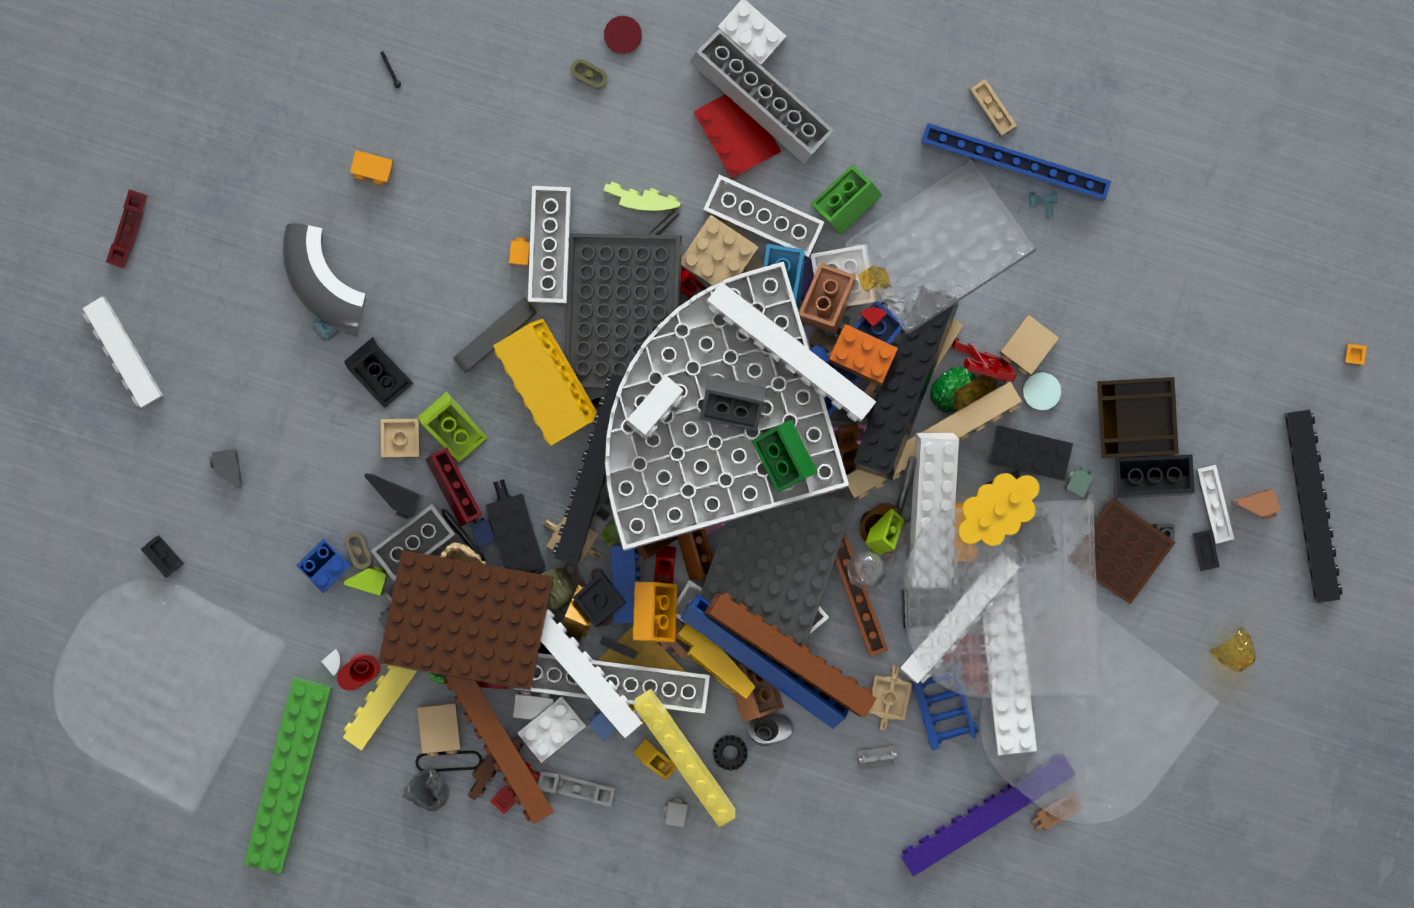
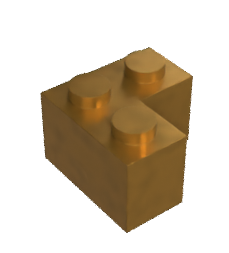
M578 585L574 595H576L584 587ZM573 598L562 625L567 629L565 634L569 638L573 636L576 641L580 642L582 636H587L592 622Z

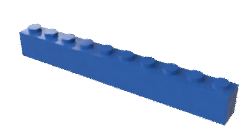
M929 123L926 125L921 144L1101 201L1106 200L1111 184L1109 180Z
M697 595L686 605L680 618L829 727L833 729L846 718L848 709L706 615L704 612L710 603L700 595Z

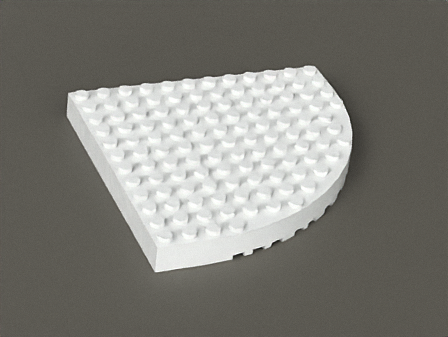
M784 262L748 271L721 281L809 349ZM720 283L690 298V300L680 305L657 326L629 364L619 385L611 410L606 436L605 470L608 496L623 551L849 486L824 398L816 392L817 388L812 384L808 386L802 382L799 374L789 372L785 368V363L781 360L777 362L771 358L768 350L758 348L754 344V339L750 336L746 338L739 333V328L736 325L730 326L723 320V315L719 312L715 314L708 309L707 299ZM666 375L683 389V400L676 408L672 406L669 409L671 412L664 422L659 421L657 423L658 429L651 437L647 435L644 439L626 424L627 419ZM709 375L766 387L757 431L700 419ZM792 420L818 473L778 493L752 440L772 428Z

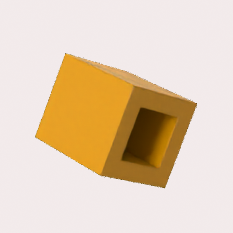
M516 237V241L511 240L509 264L529 266L530 242H527V238Z

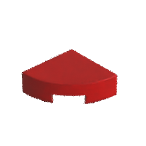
M870 307L864 309L859 314L874 327L887 312L880 308Z

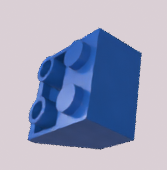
M323 539L296 566L322 593H325L353 565L329 542Z

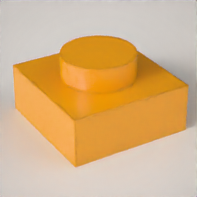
M1348 343L1344 363L1365 365L1367 346Z

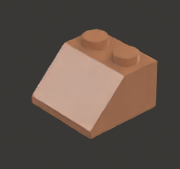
M1266 489L1231 500L1233 505L1263 519L1276 517V513L1281 511L1274 489Z

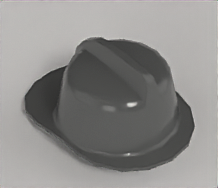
M771 714L752 719L747 729L752 741L760 746H769L772 743L787 739L793 731V724L785 715Z

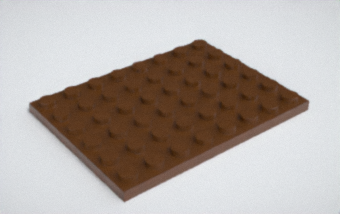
M402 550L378 663L531 691L554 578L548 575Z

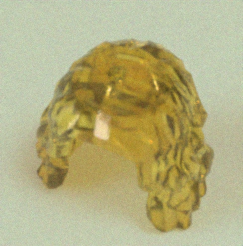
M1240 627L1237 633L1226 643L1210 650L1211 654L1222 665L1236 672L1249 668L1256 658L1254 644L1250 635L1243 627Z

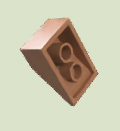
M820 263L799 311L801 322L836 334L844 317L856 275Z

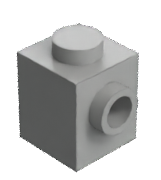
M673 798V801L669 800L668 805L664 804L663 816H666L665 825L684 828L688 803H684L685 799Z

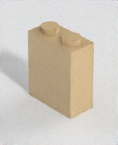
M1027 315L1001 349V358L1009 364L1011 362L1018 366L1016 369L1023 375L1027 373L1032 375L1059 337L1030 315Z
M457 702L417 707L422 754L427 753V756L439 755L438 752L446 751V754L458 753L457 750H460L462 745Z

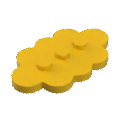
M1003 473L997 475L993 479L992 484L980 486L976 497H970L962 504L961 509L965 520L958 527L960 540L967 544H974L981 540L986 545L996 546L1004 540L1005 535L1017 533L1021 522H1028L1035 515L1036 510L1032 500L1039 493L1038 481L1029 475L1016 479L1011 474Z

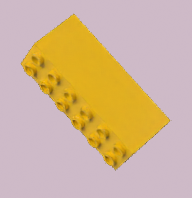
M543 318L529 323L493 345L495 355L504 364L506 374L511 376L516 391L523 397L525 407L531 411L535 424L540 427L544 440L550 446L568 438L594 422L597 411Z

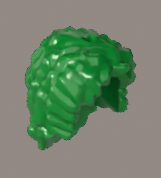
M962 366L951 367L947 372H943L935 380V383L932 384L930 400L934 405H937L938 410H943L945 413L957 410L966 403L972 392L976 391V376L972 371H968Z

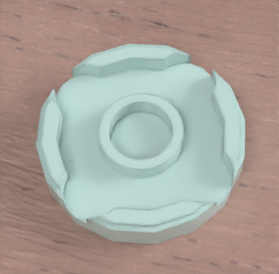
M1045 372L1035 373L1030 376L1023 387V397L1026 403L1036 410H1048L1054 407L1061 396V386L1058 380L1053 375Z

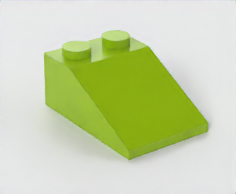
M447 391L418 416L421 424L444 448H448L450 454L459 463L488 438Z

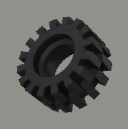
M726 735L715 743L713 757L717 765L724 770H737L743 766L747 759V747L741 738L734 735ZM726 746L736 747L738 755L734 760L724 758L723 749Z

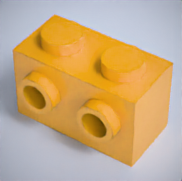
M355 150L350 173L354 175L355 179L365 181V178L373 179L372 183L383 186L384 183L389 184L395 161Z

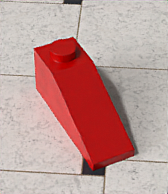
M666 546L656 553L654 582L673 584L676 547Z

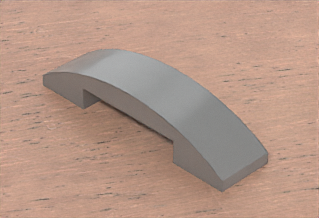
M542 770L538 781L541 791L582 799L607 807H612L616 788Z

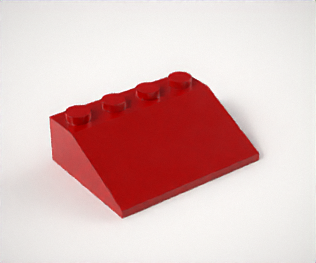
M726 94L694 111L697 121L731 180L781 152L773 136Z

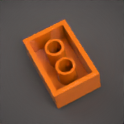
M845 324L827 362L880 386L898 348Z

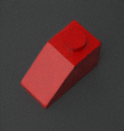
M681 265L680 291L690 299L707 289Z

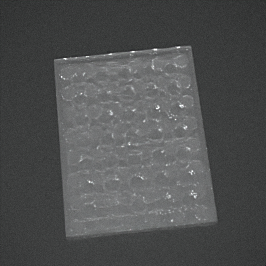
M972 159L844 242L846 248L867 244L875 290L906 335L1036 251L1032 242Z

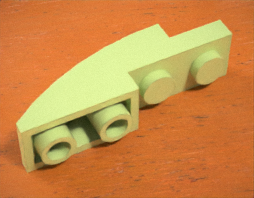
M611 182L610 185L606 183L603 190L608 194L621 198L619 206L632 210L662 212L674 210L681 206V203L678 202L679 198L668 195L666 198L660 195V191L652 188L649 191L644 190L643 196H639L640 192L630 188L629 191L621 189L622 185Z

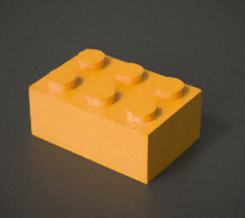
M635 582L633 640L675 642L677 584Z

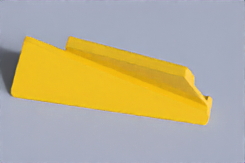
M687 623L676 634L678 639L690 647L686 653L688 657L730 691L737 692L747 699L754 690L755 685L719 646Z

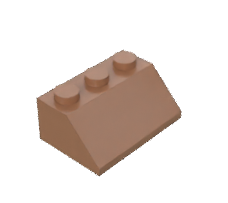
M741 662L735 663L755 685L754 690L747 699L737 692L734 693L743 722L760 718L784 708L777 688Z

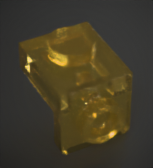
M871 266L858 274L862 288L866 292L874 287L886 289L891 286L889 274L884 268Z

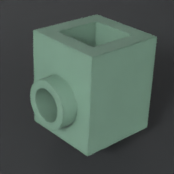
M1080 467V469L1075 468L1074 471L1070 470L1065 479L1068 481L1065 489L1080 497H1084L1094 478L1090 475L1091 471Z

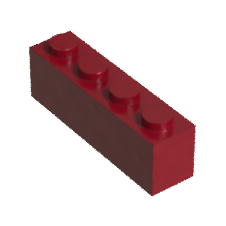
M446 447L433 453L425 459L459 525L463 527L481 517L483 514L448 448Z

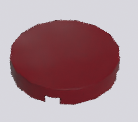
M617 16L607 23L604 30V40L613 52L628 54L635 51L640 45L642 30L639 23L633 18Z

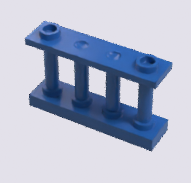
M951 663L952 670L929 676L924 683L920 681L916 684L912 681L932 750L939 749V743H942L943 740L971 733V737L974 739L977 738L976 733L979 732L976 721L972 722L961 685L960 677H963L960 666L956 667L955 663ZM955 678L957 689L933 696L924 695L922 688H926V685ZM960 696L963 707L936 715L929 713L928 707L931 704ZM965 714L967 726L943 733H935L933 725H936V722Z

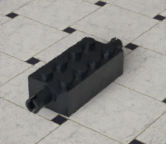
M505 479L499 480L501 488L498 481L493 482L498 499L496 502L485 506L504 568L534 573V570L546 567L524 494L511 497V495L509 496Z

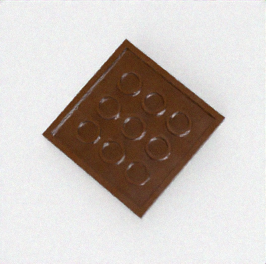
M1111 498L1067 560L1131 604L1171 550L1175 541L1117 500Z

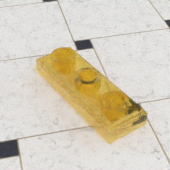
M981 375L954 391V409L961 410L993 391L997 384L995 377Z

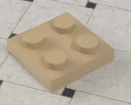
M419 418L380 419L381 457H420Z

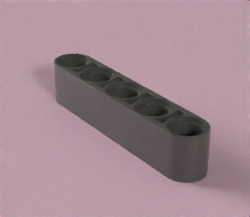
M525 298L521 299L454 356L453 359L465 373L468 372L494 350L493 345L513 334L537 313L536 310Z

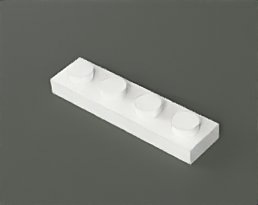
M1216 465L1196 469L1215 544L1233 540L1234 535Z

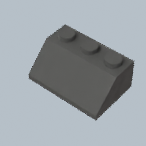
M709 375L700 419L757 431L766 387Z

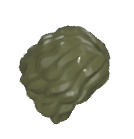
M562 568L543 572L542 575L553 576L554 578L548 609L559 610L573 599L572 581Z

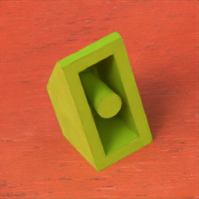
M890 509L870 528L865 544L877 555L894 551L904 519L894 509Z
M374 565V568H368L345 580L343 585L381 596L388 573L384 572V568Z

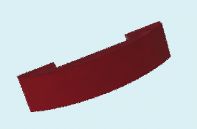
M131 189L128 190L123 206L124 211L114 242L111 244L108 253L107 263L125 268L141 225L148 195Z

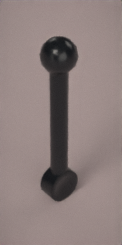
M381 51L380 54L393 78L394 87L399 88L401 82L397 80L384 51Z

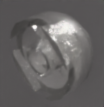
M869 550L860 551L849 560L847 573L850 581L858 588H874L885 578L886 565L882 557L876 552Z

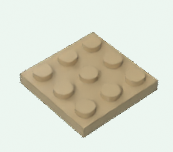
M710 215L681 258V265L714 286L725 279L740 275L759 247Z

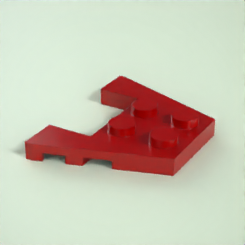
M957 337L951 344L953 349L973 357V359L966 357L963 362L968 371L995 377L1004 382L1015 381L1016 373L1010 364L1003 359L986 351L982 353L969 343L968 345L959 343L960 339Z

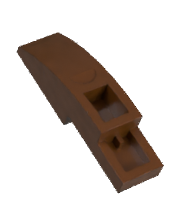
M857 423L838 425L836 442L846 475L852 471L854 467L853 462L859 449L857 443L859 427Z
M518 735L511 738V741L519 752L524 744ZM493 755L485 756L472 772V776L477 780L469 791L468 797L476 800L477 797H482L486 790L485 784L487 781L491 782L496 775V771H494L496 767L493 764L496 760Z

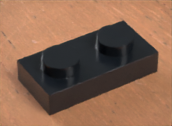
M1212 529L1192 533L1200 571L1220 567Z

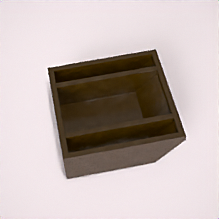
M1174 377L1097 381L1101 458L1179 454Z

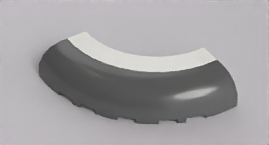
M297 223L286 225L283 239L284 265L294 292H296L303 305L323 323L325 322L338 331L357 337L366 304V294L344 285L329 270L322 254V228Z

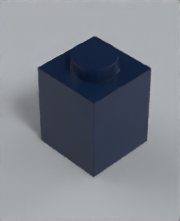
M482 517L473 521L474 525L470 527L478 548L496 541L490 519L485 520Z

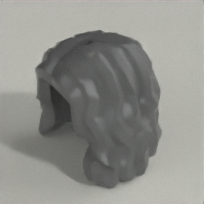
M427 768L418 775H415L414 779L405 787L403 797L408 799V801H412L418 807L434 812L446 804L449 797V789L444 779L438 775L436 770Z

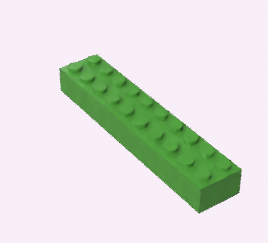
M298 677L293 678L244 865L278 874L284 872L331 696L332 686Z

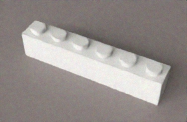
M102 296L83 308L85 311L83 316L88 324L92 323L94 327L92 331L97 340L101 339L104 346L102 349L105 354L113 359V368L123 376L124 379L121 381L127 390H131L133 394L131 398L134 404L145 408L162 398L163 395L106 297Z

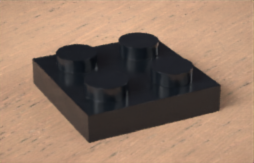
M602 572L573 596L595 627H599L626 604V601Z

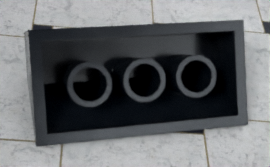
M1193 455L1115 458V498L1194 494Z

